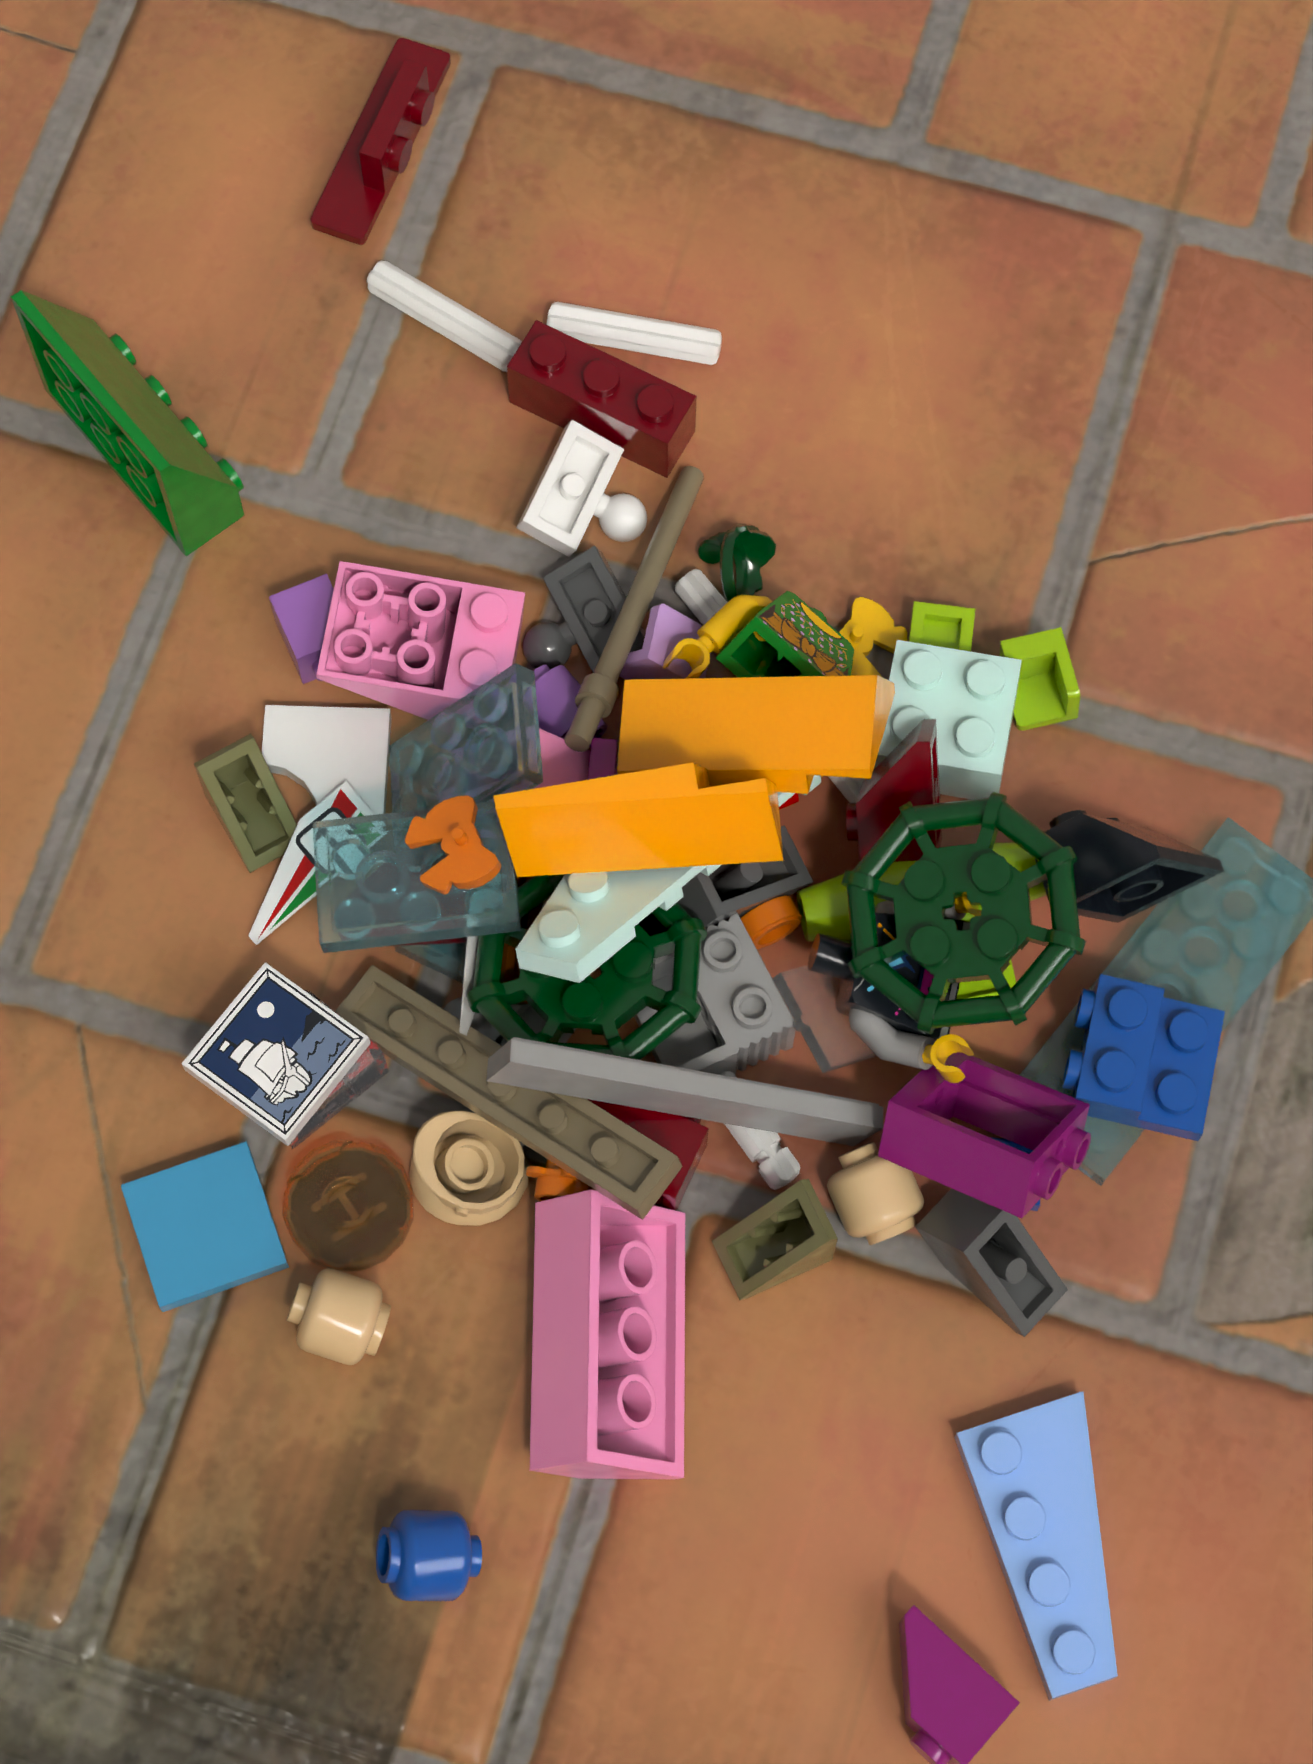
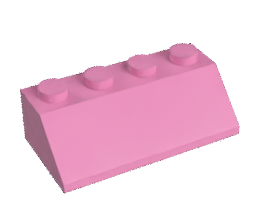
M592 1189L536 1202L530 1471L579 1479L684 1478L685 1213L654 1205L645 1218L641 1220L603 1194Z

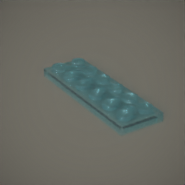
M1229 817L1201 850L1208 855L1220 859L1224 872L1158 903L1102 972L1103 975L1165 988L1163 996L1165 998L1225 1011L1221 1034L1313 919V879ZM1096 980V981L1094 982V984L1089 988V990H1093V989H1094V986H1095L1097 980ZM1078 1003L1020 1074L1022 1077L1071 1097L1073 1090L1062 1088V1080L1070 1049L1081 1052L1085 1029L1074 1027ZM1087 1116L1084 1131L1091 1133V1142L1088 1152L1078 1169L1102 1186L1146 1129Z

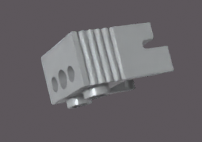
M738 913L730 916L729 921H719L718 926H708L707 937L701 942L697 1003L702 1010L695 1023H685L654 1048L652 1053L658 1064L718 1075L725 1071H731L736 1074L737 1070H746L747 1065H757L758 1060H767L769 1054L776 1056L779 1054L780 1049L787 1051L793 1048L796 1023ZM674 953L656 958L653 971V986L665 991L671 990ZM646 1006L634 1018L638 1026H640L658 1011Z

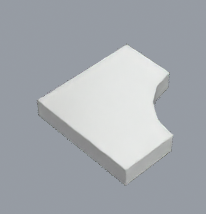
M265 705L262 755L271 773L287 776L304 787L316 805L347 781L385 825L392 720L390 709Z

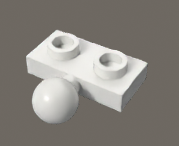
M571 420L564 428L516 528L568 557L577 550L593 515L599 518L601 529L612 540L628 542L639 537L647 524V512L643 503L630 494H616L610 497L604 493L624 449Z

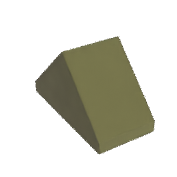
M249 734L194 763L205 797L248 871L251 873L283 856L297 824L254 737Z
M803 1179L712 1240V1243L739 1300H743L831 1261L838 1238L810 1180Z

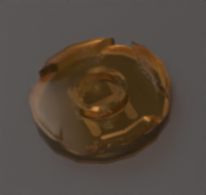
M334 1140L311 1150L293 1168L287 1181L288 1186L284 1192L282 1217L294 1245L311 1262L338 1271H363L386 1261L404 1243L414 1220V1193L404 1167L385 1148L372 1143L368 1145L363 1142H353V1140Z

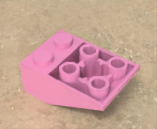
M339 561L316 677L322 681L440 725L502 735L523 622L525 592Z

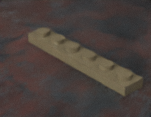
M373 965L335 1011L336 1014L367 1035L372 1047L641 1220L645 1218L683 1167L678 1156L587 1099L486 1081L488 1058L502 1046L471 1026L467 1036L460 1033V1019Z

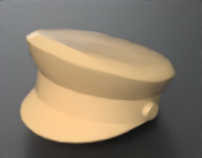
M464 1110L447 1111L433 1116L419 1129L414 1139L409 1179L412 1191L419 1203L436 1218L455 1225L480 1226L501 1219L518 1205L528 1186L526 1169L529 1162L521 1143L480 1115Z

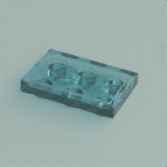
M513 664L389 745L395 854L400 849H410L405 843V838L412 819L416 816L426 819L427 813L435 805L446 799L465 795L472 797L478 807L476 824L496 811L493 795L529 790L543 783L534 671L519 664Z
M495 802L477 803L478 810L475 827L480 834L484 847L494 853L500 861V872L485 885L474 889H458L452 884L449 893L446 895L425 887L420 881V876L447 857L441 849V842L410 849L405 843L412 819L416 816L426 819L427 813L432 808L312 822L319 944L323 953L521 931L516 872L495 809Z

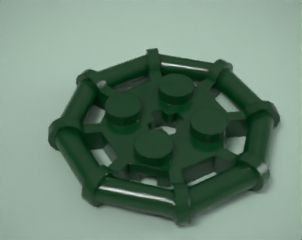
M992 792L988 798L913 806L911 801L899 807L901 813L852 871L845 870L841 884L847 887L853 959L848 963V967L854 978L862 977L915 1020L918 1023L917 1028L919 1031L932 1034L935 1028L1013 1021L1016 1026L1027 1020L1025 1013L1075 954L1082 955L1086 941L1080 938L1073 864L1077 861L1078 857L1071 846H1061L1006 802V795ZM981 825L976 844L935 848L927 833L930 830ZM998 831L1006 835L1038 862L1022 872L1018 871L1003 856L992 850ZM915 837L923 852V856L908 868L904 878L898 885L880 881L879 879ZM1045 880L1048 881L1052 929L1032 924L1029 889ZM967 896L970 904L975 906L981 905L982 911L981 916L971 918L970 929L960 931L954 920L945 919V910L954 906L956 898ZM874 897L894 902L897 938L878 947ZM1028 942L1046 946L1011 988L1003 972L1010 965L1009 961L1019 949L1022 951ZM904 955H908L934 977L927 996L893 969L889 963ZM991 979L999 994L995 996L945 1000L950 983Z
M565 874L533 876L492 909L484 908L481 910L475 921L480 930L473 989L467 994V1000L472 1012L481 1013L507 1042L516 1037L641 1060L685 1023H695L702 1010L697 1003L701 942L707 937V931L701 919L692 918L678 903H675L667 911L657 907L651 912L667 929L666 932L649 936L637 924L634 927L636 937L599 967L602 974L596 979L589 975L580 983L521 968L518 979L505 983L500 982L504 943L517 948L528 931L515 923L551 896ZM674 953L671 990L665 991L653 986V971L656 958ZM526 1000L546 1022L542 1031L536 1034L510 1005ZM646 1006L658 1011L623 1040L621 1039L618 1029ZM573 1028L591 1029L592 1035H603L607 1045L560 1043L558 1041L563 1033L574 1034Z

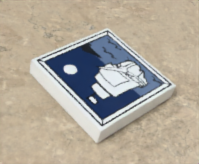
M265 962L181 1064L186 1072L285 1145L289 1146L370 1045V1040L367 1035Z

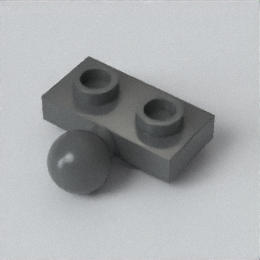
M596 546L591 547L543 577L565 622L560 625L549 622L540 623L532 627L525 635L523 653L527 662L535 669L542 665H547L550 669L560 665L564 666L571 655L572 646L577 643L592 672L596 668L626 599L606 558ZM642 625L630 652L640 650L643 647L646 633Z

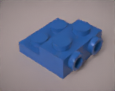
M1100 974L1093 990L1082 988L1074 1027L1083 1028L1085 1032L1081 1052L1071 1049L1069 1051L1062 1088L1073 1090V1098L1090 1104L1087 1116L1199 1141L1203 1134L1225 1011L1163 997L1165 988Z

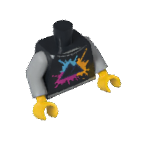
M962 896L955 899L953 907L945 910V919L954 920L958 930L964 931L970 929V922L962 920L966 913H970L974 917L981 916L982 910H979L978 905H971L967 896ZM888 900L880 902L875 906L878 947L897 938L894 902ZM818 933L811 947L808 970L841 979L836 1000V1010L849 1017L850 1028L882 1060L927 1070L934 1065L944 1080L950 1083L961 1082L965 1078L961 1069L947 1066L945 1062L951 1054L957 1052L973 1056L974 1053L966 1041L958 1035L949 1034L951 1027L935 1028L932 1034L919 1031L917 1028L918 1023L862 977H853L848 967V963L853 960L851 936L848 941ZM904 955L889 963L893 969L927 996L934 977L908 955ZM950 983L945 1000L957 999L960 983Z

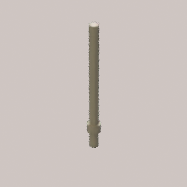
M685 466L682 468L596 668L592 674H588L583 679L575 698L578 709L565 737L566 745L572 750L578 752L587 751L601 718L609 716L619 695V687L616 683L704 480L702 471L696 467Z

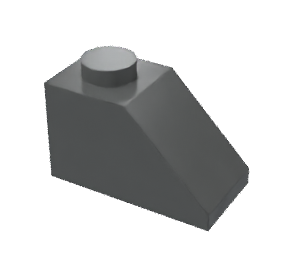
M784 825L781 826L783 861L723 864L709 876L700 872L682 887L683 898L677 903L692 918L701 919L707 931L708 926H718L721 920L729 921L730 916L738 913L741 919L749 911L771 899L780 896H790L810 885L813 880Z
M951 1188L915 1226L946 1270L1009 1327L1023 1337L1032 1330L1068 1290L1017 1216Z

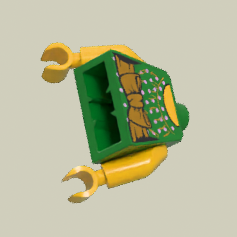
M786 591L774 601L766 596H735L697 630L699 636L697 640L686 638L679 641L663 662L664 669L675 659H682L688 662L692 672L686 678L700 677L710 663L711 652L717 653L716 659L738 678L852 676L854 648L847 639L827 622L826 617L821 611L809 607L795 593Z

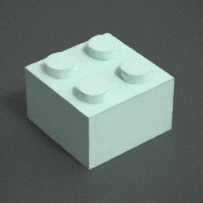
M897 640L889 681L894 683L895 695L874 769L923 719H936L940 794L966 799L988 798L992 792L999 793L1022 660Z

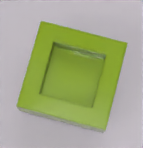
M914 601L908 642L971 652L975 608Z

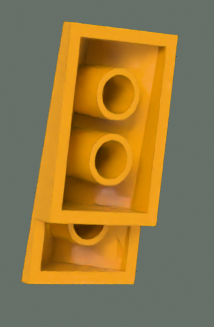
M878 675L624 680L617 773L619 775L694 762L708 770L710 787L766 778L776 784L777 792L800 794L809 793L814 775L871 779L894 699L895 686L893 682Z
M691 762L493 795L495 809L517 877L783 861L776 784L766 778L710 787L708 770Z

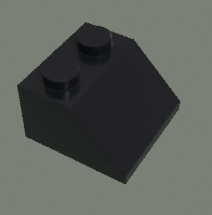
M1084 810L1070 811L1055 817L1049 822L1050 829L1045 831L1047 835L1061 846H1071L1078 857L1077 861L1073 864L1078 916L1119 923L1224 872L1221 860L1151 829L1123 823L1118 818H1102L1089 815ZM1045 880L1043 885L1049 901L1048 881Z

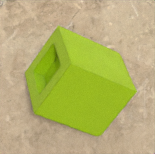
M1062 627L1000 641L1001 657L1022 660L1013 713L1018 730L1024 731L1078 718L1080 690Z

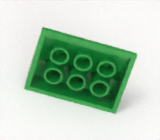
M23 290L11 296L47 393L186 557L245 516L239 491L244 489V486L236 471L225 459L222 458L218 462L212 459L205 450L208 446L206 439L196 424L187 416L181 420L176 417L169 408L172 402L163 386L153 375H149L145 379L134 368L136 359L133 353L118 334L115 333L108 337L93 319Z

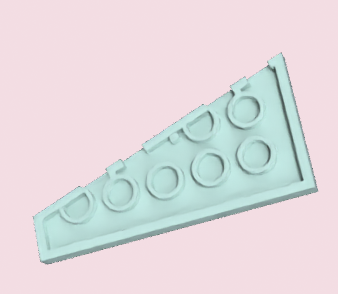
M814 775L809 792L821 783V775ZM777 792L779 807L795 793ZM721 865L565 874L515 949L519 968L580 983L636 937L634 927L657 907L667 911L683 898L682 887L700 872L709 876Z

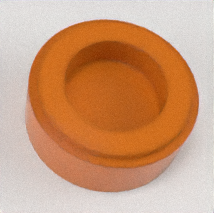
M780 896L755 907L745 914L741 920L756 949H761L776 943L793 932L800 925L802 916L790 896Z

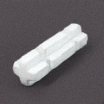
M725 1071L719 1074L737 1078L736 1075L731 1071ZM725 1124L751 1162H759L760 1169L758 1171L770 1188L774 1190L779 1189L794 1180L800 1173V1164L788 1147H780L781 1143L779 1141L781 1138L778 1133Z

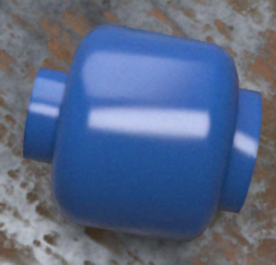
M403 1510L395 1516L390 1527H382L379 1532L376 1545V1571L378 1579L381 1583H388L393 1595L398 1599L405 1601H453L464 1592L469 1577H477L479 1575L482 1564L481 1540L478 1535H470L467 1522L458 1512L447 1510Z

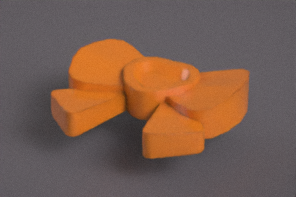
M468 795L455 796L440 802L427 813L426 819L419 816L414 817L405 838V843L410 849L441 842V849L447 857L420 876V881L425 887L444 895L449 893L452 884L458 889L481 887L491 881L501 869L500 861L494 853L484 847L480 834L475 827L478 807L475 800Z

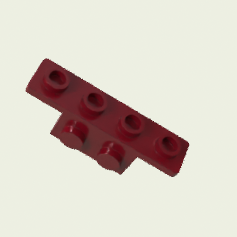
M399 38L396 41L310 218L314 230L358 245L366 243L398 174L403 173L408 165L412 145L421 126L424 127L430 119L436 94L451 65V58L448 52L406 38Z

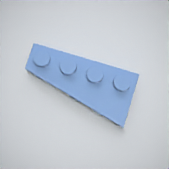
M1084 1391L956 1433L954 1438L1049 1701L1116 1678L1118 1674Z

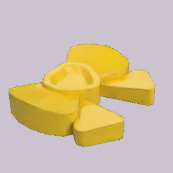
M864 597L854 600L851 606L850 620L839 631L854 648L851 670L853 675H878L882 677L866 658L873 648V643L894 654L896 641H907L906 628L902 626L894 627V620L889 612L880 604Z

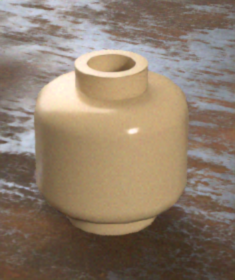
M875 1142L868 1143L839 1156L838 1159L843 1169L834 1173L827 1183L828 1192L845 1231L852 1237L861 1238L865 1236L869 1245L879 1243L915 1227L917 1223L914 1215L922 1209L924 1204L923 1195L913 1172L878 1157L879 1151Z
M326 1268L317 1274L312 1286L299 1282L286 1321L298 1324L296 1341L302 1350L342 1364L354 1365L363 1358L365 1353L375 1356L387 1325L391 1305L382 1303V1289L375 1282L335 1269Z

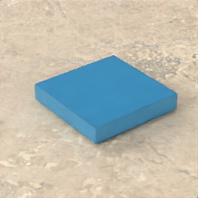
M247 1141L121 1185L154 1293L162 1312L289 1268Z

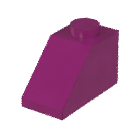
M913 1605L899 1622L905 1724L916 1733L909 1742L930 1764H968L1020 1702Z

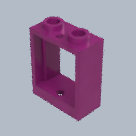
M960 1052L951 1054L945 1062V1065L957 1067L964 1073L965 1078L959 1083H950L944 1080L934 1065L927 1070L922 1069L888 1101L878 1157L1021 1219L1041 1198L1049 1200L1053 1196L1062 1175L1069 1168L1077 1170L1082 1164L1091 1142V1133L1084 1131L1090 1104L977 1057L967 1056ZM952 1117L958 1118L1033 1151L1030 1154L954 1123L950 1119Z

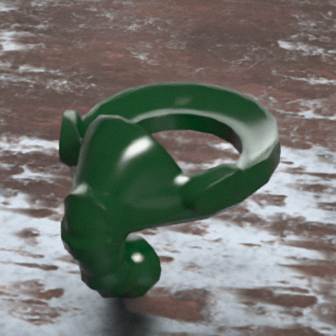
M737 524L731 530L719 532L704 540L699 546L698 555L704 562L709 564L720 562L723 593L728 602L735 596L754 595L755 592L763 589L760 568L767 564L775 555L776 544L769 534L760 531L758 527ZM733 556L736 565V588L733 573Z

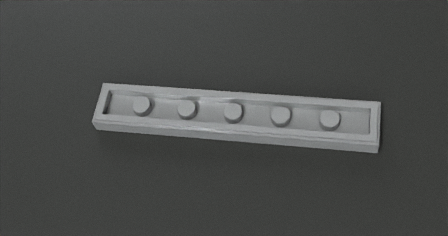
M513 1037L488 1058L486 1081L849 1146H855L883 1129V1107L876 1103Z

